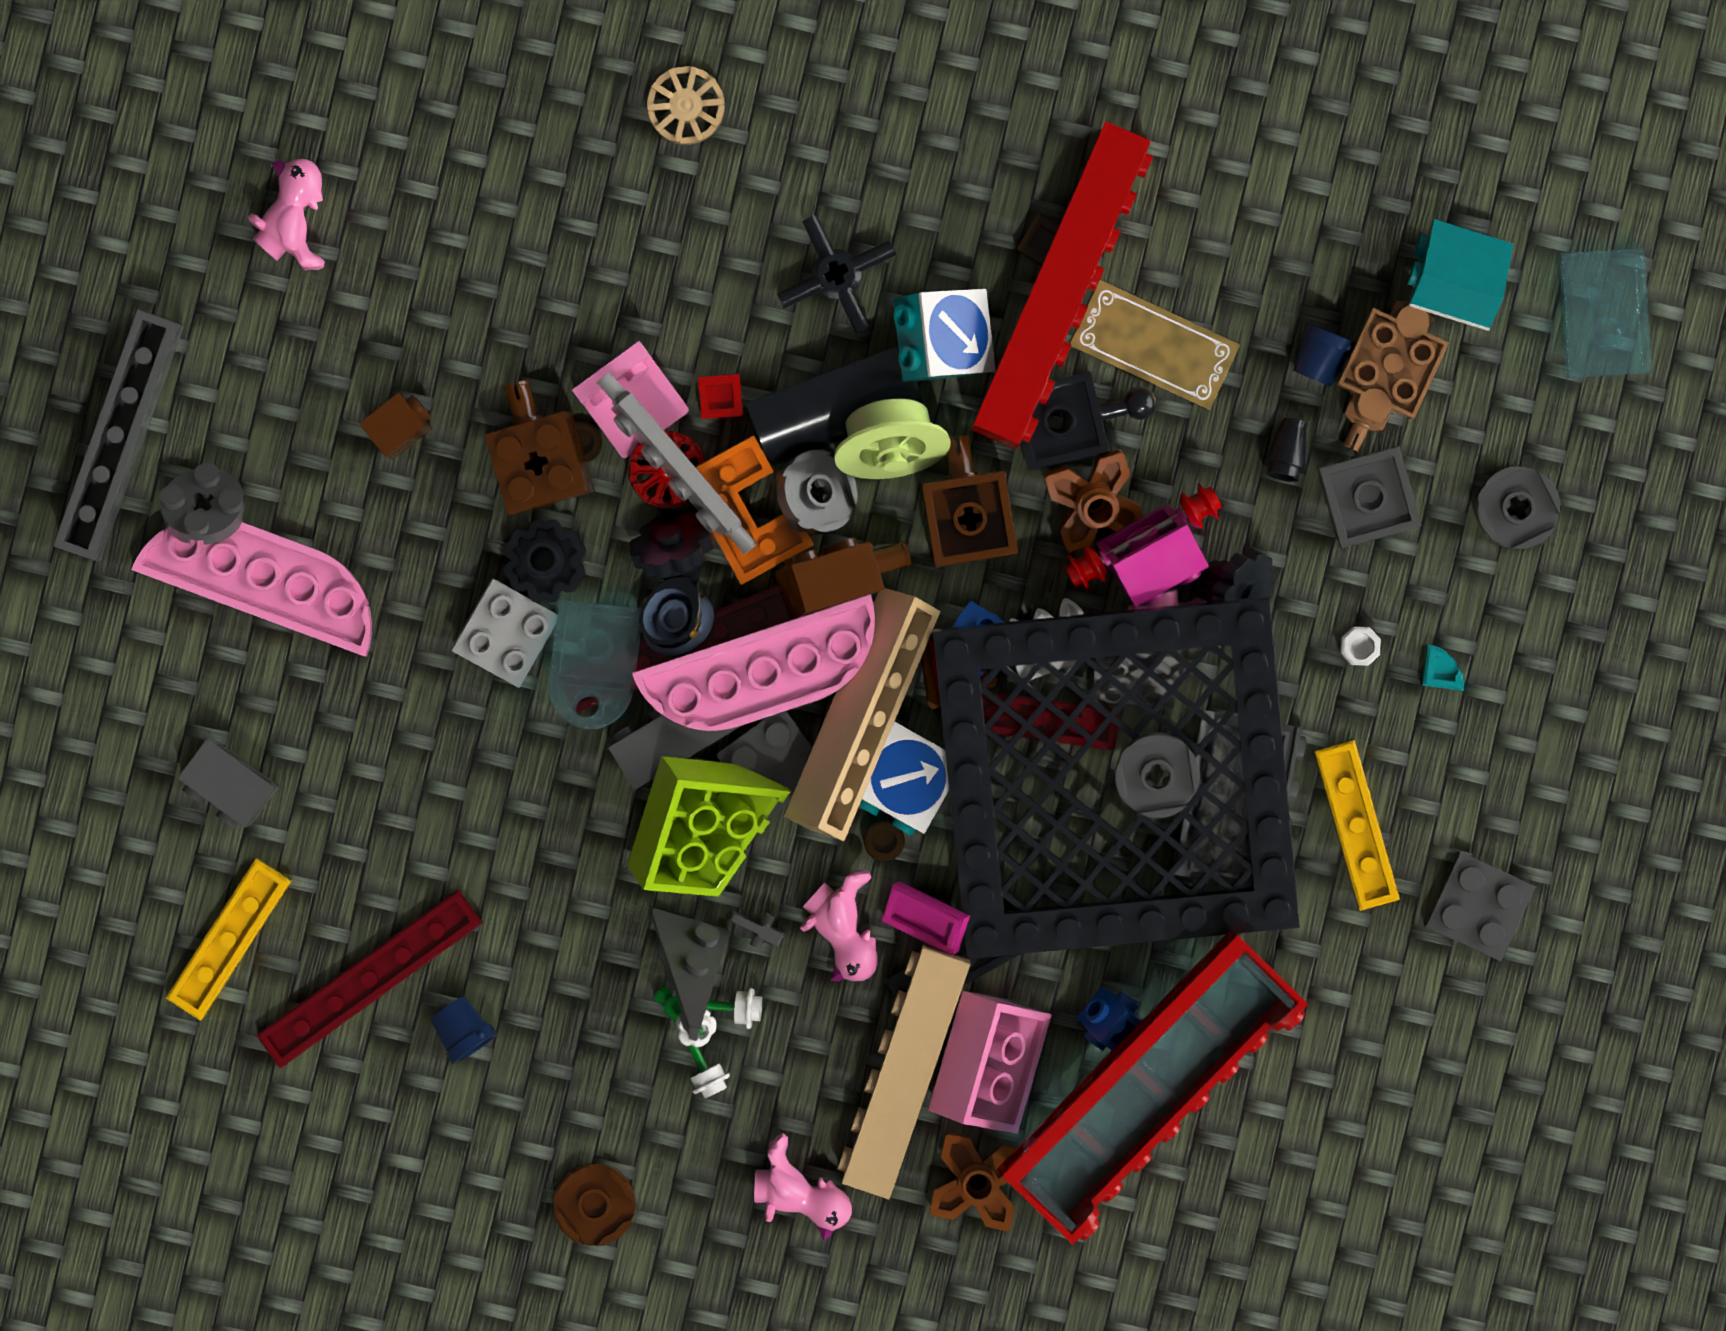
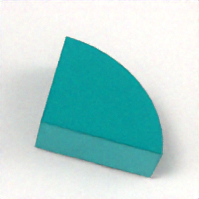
M1426 644L1421 686L1464 691L1463 674L1452 656L1439 647Z

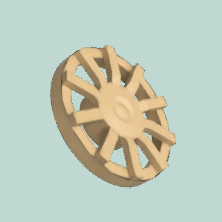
M681 66L664 72L656 79L648 94L647 111L653 127L662 137L676 144L691 145L706 140L718 129L725 112V100L721 87L709 73L696 67ZM678 74H690L687 88H682L677 77ZM696 75L708 81L697 91L693 90ZM670 77L676 88L674 94L661 86ZM713 87L717 94V99L702 100L701 96ZM658 91L669 98V103L654 104L656 92ZM718 105L716 118L702 111L703 107ZM670 110L671 114L659 123L654 111ZM699 117L711 124L702 133L696 122ZM676 119L679 122L676 134L672 135L664 128ZM685 123L691 124L695 136L682 137Z

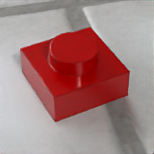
M740 374L698 377L702 420L743 416Z

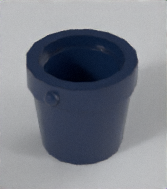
M1307 322L1302 333L1304 336L1293 371L1325 385L1332 386L1356 342Z
M464 996L444 1007L430 1019L452 1064L459 1063L474 1054L498 1035L492 1025L483 1019Z

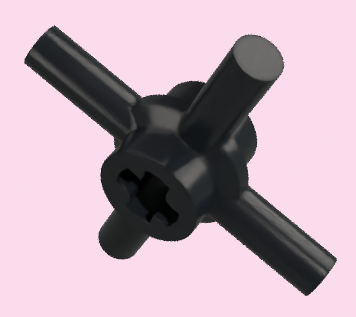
M817 215L805 219L802 223L819 257L812 267L811 278L777 293L783 308L785 309L819 292L826 298L840 300L856 334L869 329L871 326L854 292L860 284L862 271L896 255L890 240L854 257L847 251L833 249ZM837 264L839 269L842 267L847 269L848 272L843 275V284L836 285L834 280L828 282L825 279L830 274L829 266Z

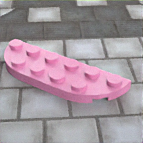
M244 522L241 523L238 530L230 537L218 543L204 545L203 540L195 541L190 539L191 544L182 542L171 535L166 528L156 534L145 545L131 569L365 657L368 655L372 638L371 612L366 595L354 575L338 560L326 553Z
M870 594L634 672L632 675L640 692L655 710L673 722L688 728L704 731L727 730L827 697L838 691L855 676L869 653L874 637L875 612L872 597Z

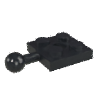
M1091 371L1052 380L1055 382V385L1046 405L1038 402L1032 417L1039 421L1030 442L1021 440L1028 473L1109 453L1110 450L1103 420L1127 414L1137 420L1147 419L1154 414L1157 408L1155 394L1146 387H1135L1126 394L1125 399L1099 404ZM1063 411L1070 416L1072 425L1069 430L1064 433H1056L1049 428L1047 419L1053 412Z

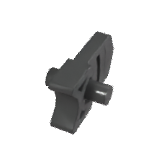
M729 910L726 918L755 933L750 942V945L760 949L764 940L778 947L784 937V932L771 926L775 916L767 912L764 913L760 923L732 910Z

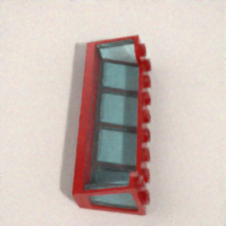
M1230 929L997 1168L999 1173L1072 1245L1079 1239L1082 1241L1088 1239L1100 1225V1222L1097 1220L1100 1214L1097 1206L1103 1200L1109 1202L1120 1192L1123 1187L1121 1181L1132 1170L1136 1173L1150 1161L1152 1157L1150 1151L1160 1141L1166 1143L1176 1135L1181 1128L1179 1122L1190 1111L1195 1113L1207 1103L1210 1098L1208 1092L1219 1081L1225 1083L1239 1069L1237 1063L1248 1051L1253 1054L1264 1045L1268 1039L1266 1033L1271 1028L1275 1031L1282 1030L1283 1028L1290 1031L1305 1016L1303 1010L1309 1004L1239 935Z

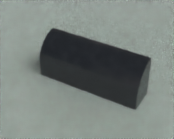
M893 347L746 403L771 467L789 461L804 452L818 450L848 437L846 429L848 417L865 405L887 399H909L924 405L916 381L902 382L901 367L898 359L899 347Z

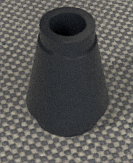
M1283 418L1282 425L1264 462L1268 466L1266 474L1269 477L1287 482L1299 481L1300 473L1305 472L1306 422L1294 418Z

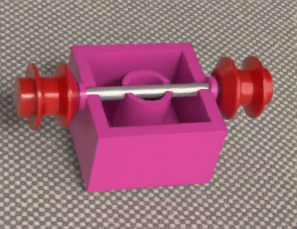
M1197 483V493L1189 497L1184 492L1180 493V508L1176 509V511L1167 503L1143 518L1098 541L1096 545L1100 550L1099 555L1095 549L1086 545L1083 546L1084 556L1076 560L1072 556L1067 555L1070 564L1064 566V569L1075 589L1083 586L1086 592H1088L1089 581L1094 578L1103 583L1106 582L1107 570L1104 563L1110 569L1117 585L1135 607L1141 604L1150 605L1163 597L1164 591L1177 584L1185 585L1196 580L1201 575L1200 571L1208 568L1209 565L1187 525V520L1190 525L1202 529V519L1210 515L1216 520L1219 519L1216 511L1221 509L1222 505L1212 487L1209 486L1204 489L1200 483Z

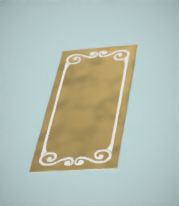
M1102 280L1099 281L1090 299L1081 325L1071 340L1072 347L1208 410L1211 409L1240 347V344Z

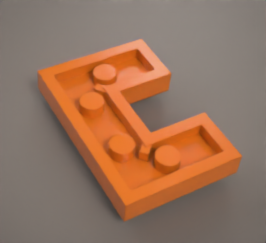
M754 435L695 467L741 520V526L757 542L744 555L729 536L726 537L725 534L719 536L716 531L713 532L718 545L741 585L814 545L807 532H797L789 526L787 518L783 513L757 527L738 494L740 490L774 472Z

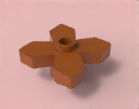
M1117 449L1098 455L1088 480L1067 466L1047 471L1043 474L1050 499L1071 507L1058 526L1067 552L1071 553L1081 550L1085 545L1090 547L1098 529L1109 527L1117 532L1134 521L1143 518L1137 501L1117 494L1130 476L1127 461L1122 450ZM1100 499L1098 503L1090 505L1093 501Z
M946 1133L941 1151V1159L954 1173L956 1178L933 1189L929 1208L930 1214L954 1220L968 1207L973 1205L977 1208L986 1227L1009 1231L1012 1226L1015 1205L1000 1188L1007 1181L1001 1176L997 1168L1017 1147L1001 1144L986 1158L981 1160L970 1137ZM976 1174H982L986 1179L985 1184L980 1188H974L970 1184V1178Z

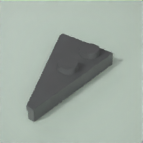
M653 908L649 925L651 929L656 930L658 936V953L660 959L666 965L665 974L673 997L677 996L681 1007L679 1017L683 1029L688 1033L690 1040L697 1041L730 930Z

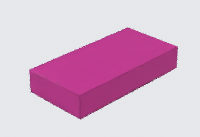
M899 881L892 885L881 921L953 956L959 952L970 916Z

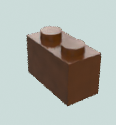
M398 392L360 422L359 425L385 457L395 460L432 430L426 422L432 416L417 397L415 398L411 395L407 398Z

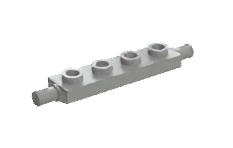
M610 371L596 383L613 401L612 404L614 406L611 410L616 415L613 419L618 428L626 436L631 437L633 435L644 447L641 449V453L651 466L656 469L661 467L671 479L668 482L670 488L683 501L688 499L698 510L696 517L705 529L711 533L716 531L719 536L725 534L726 537L729 536L744 555L750 551L757 542L741 526V520L632 393L625 390Z

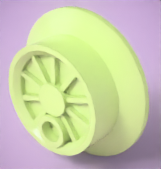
M909 399L881 400L857 409L848 417L846 421L848 437L836 448L834 459L836 466L842 472L854 477L865 479L901 477L924 470L940 461L950 449V437L942 427L930 423L928 410L920 402Z

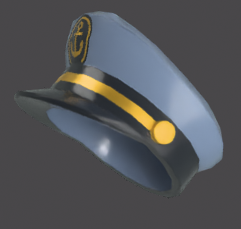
M677 576L662 581L643 601L644 604L640 610L639 623L645 642L655 652L665 656L687 653L701 644L711 631L714 621V611L711 602L698 591L691 580L685 577Z

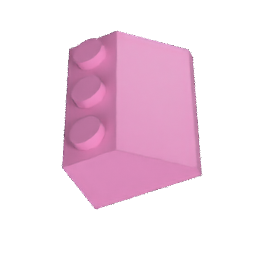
M962 991L928 1111L962 1124L1018 1134L1052 1014L991 996Z

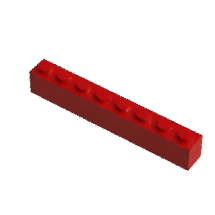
M1105 121L973 423L972 431L1016 450L1021 440L1030 442L1039 421L1032 417L1038 402L1046 405L1055 385L1054 381L1048 379L1053 366L1056 364L1062 367L1072 344L1065 341L1071 326L1079 329L1088 309L1087 305L1081 303L1088 288L1095 291L1105 268L1098 266L1103 251L1112 253L1121 231L1114 228L1119 214L1128 216L1137 196L1136 192L1130 190L1136 175L1144 179L1154 155L1147 153L1151 143L1150 140Z

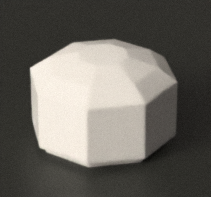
M1351 627L1340 637V654L1350 665L1368 666L1380 655L1381 639L1370 627Z

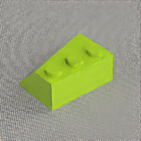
M661 756L627 866L643 890L719 897L746 858L744 851L757 833L762 834L770 823L768 816L778 802L784 803L791 790L738 764Z

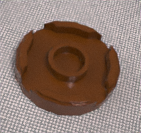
M587 1163L570 1170L558 1184L554 1196V1217L561 1231L574 1242L583 1245L605 1246L619 1239L630 1227L636 1211L635 1192L628 1178L617 1168L603 1163Z

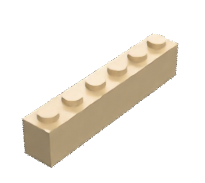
M886 588L878 592L874 601L875 629L869 653L855 676L836 691L784 815L785 818L811 831L844 841L941 612L915 596Z
M924 943L920 953L911 952L904 973L911 977L907 991L898 990L891 1014L898 1016L893 1031L885 1029L877 1053L884 1055L880 1070L872 1068L864 1089V1092L871 1094L866 1109L860 1107L857 1109L851 1131L858 1133L853 1148L844 1147L837 1170L844 1172L842 1184L888 1200L890 1199L970 967V959L956 954L951 956Z

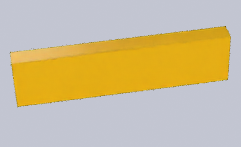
M1355 740L1313 751L1358 910L1362 911L1400 900Z
M256 858L166 999L198 1020H203L292 880Z

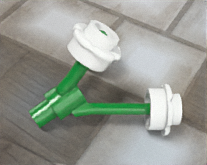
M665 987L660 988L654 996V1001L664 1007L663 1012L673 1019L680 1042L688 1046L700 1070L699 1074L690 1078L695 1087L693 1093L702 1092L704 1098H708L726 1089L727 1086L724 1080L729 1078L730 1074L724 1073L720 1063L708 1068L699 1047L709 1042L710 1037L716 1031V1020L714 1017H710L708 1010L734 1012V1023L747 1025V1029H751L752 1021H761L762 997L755 996V990L750 988L749 991H737L735 1002L709 1001L698 1039L693 1041L689 1039L688 1033L683 1029L679 1017L681 1007L677 996L673 997L672 993Z

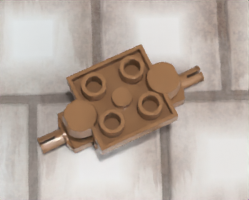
M1396 300L1389 315L1375 308L1371 309L1338 380L1337 385L1349 390L1348 394L1351 395L1343 415L1353 423L1342 446L1349 449L1357 434L1351 448L1354 452L1359 453V449L1368 431H1383L1390 414L1393 415L1397 412L1412 420L1415 418L1448 347L1449 342L1428 333L1435 317L1429 312L1410 307V301Z

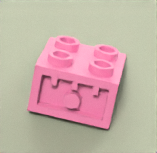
M640 341L572 389L622 458L630 456L639 441L633 435L631 437L626 436L618 428L613 419L616 415L611 410L614 406L612 404L613 401L596 383L609 371L625 390L632 393L662 430L667 429L689 412L687 405Z

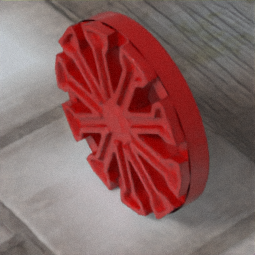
M663 430L669 438H672L679 449L682 443H686L689 446L688 450L683 453L688 460L696 457L698 462L696 466L705 462L700 447L692 439L676 431ZM638 442L631 452L628 461V478L635 493L646 503L659 508H677L689 502L688 499L683 501L673 492L668 484L671 479L661 467L656 469L650 464L638 465V457L643 456L641 449L644 448ZM638 474H650V477L641 483L636 479ZM658 483L654 495L649 497L646 494V490ZM666 486H668L670 501L662 500Z

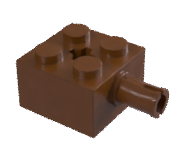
M529 380L519 381L514 385L509 384L503 387L504 391H506L514 422L511 423L512 427L485 434L508 515H519L595 492L573 413L562 411L546 417L538 415ZM536 454L539 457H546L548 460V464L542 466L543 473L540 470L533 469L532 462L537 460Z
M969 435L958 437L960 454L956 452L954 437L950 438V449L946 453L949 476L946 477V480L922 484L921 486L935 568L1018 554L1005 471L982 475L974 472ZM971 508L974 515L980 514L981 522L975 524V531H968L966 525H959L958 518L964 515V509Z
M856 537L823 548L825 555L820 557L818 556L817 549L792 556V558L784 560L786 568L776 571L775 575L790 620L885 590L880 574L903 566H910L911 558L903 540L873 550L870 541L858 545Z

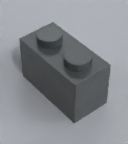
M213 737L205 740L177 778L186 784L182 789L184 793L200 804H203L205 800L209 801L219 809L216 816L234 829L239 824L244 828L250 827L280 787Z

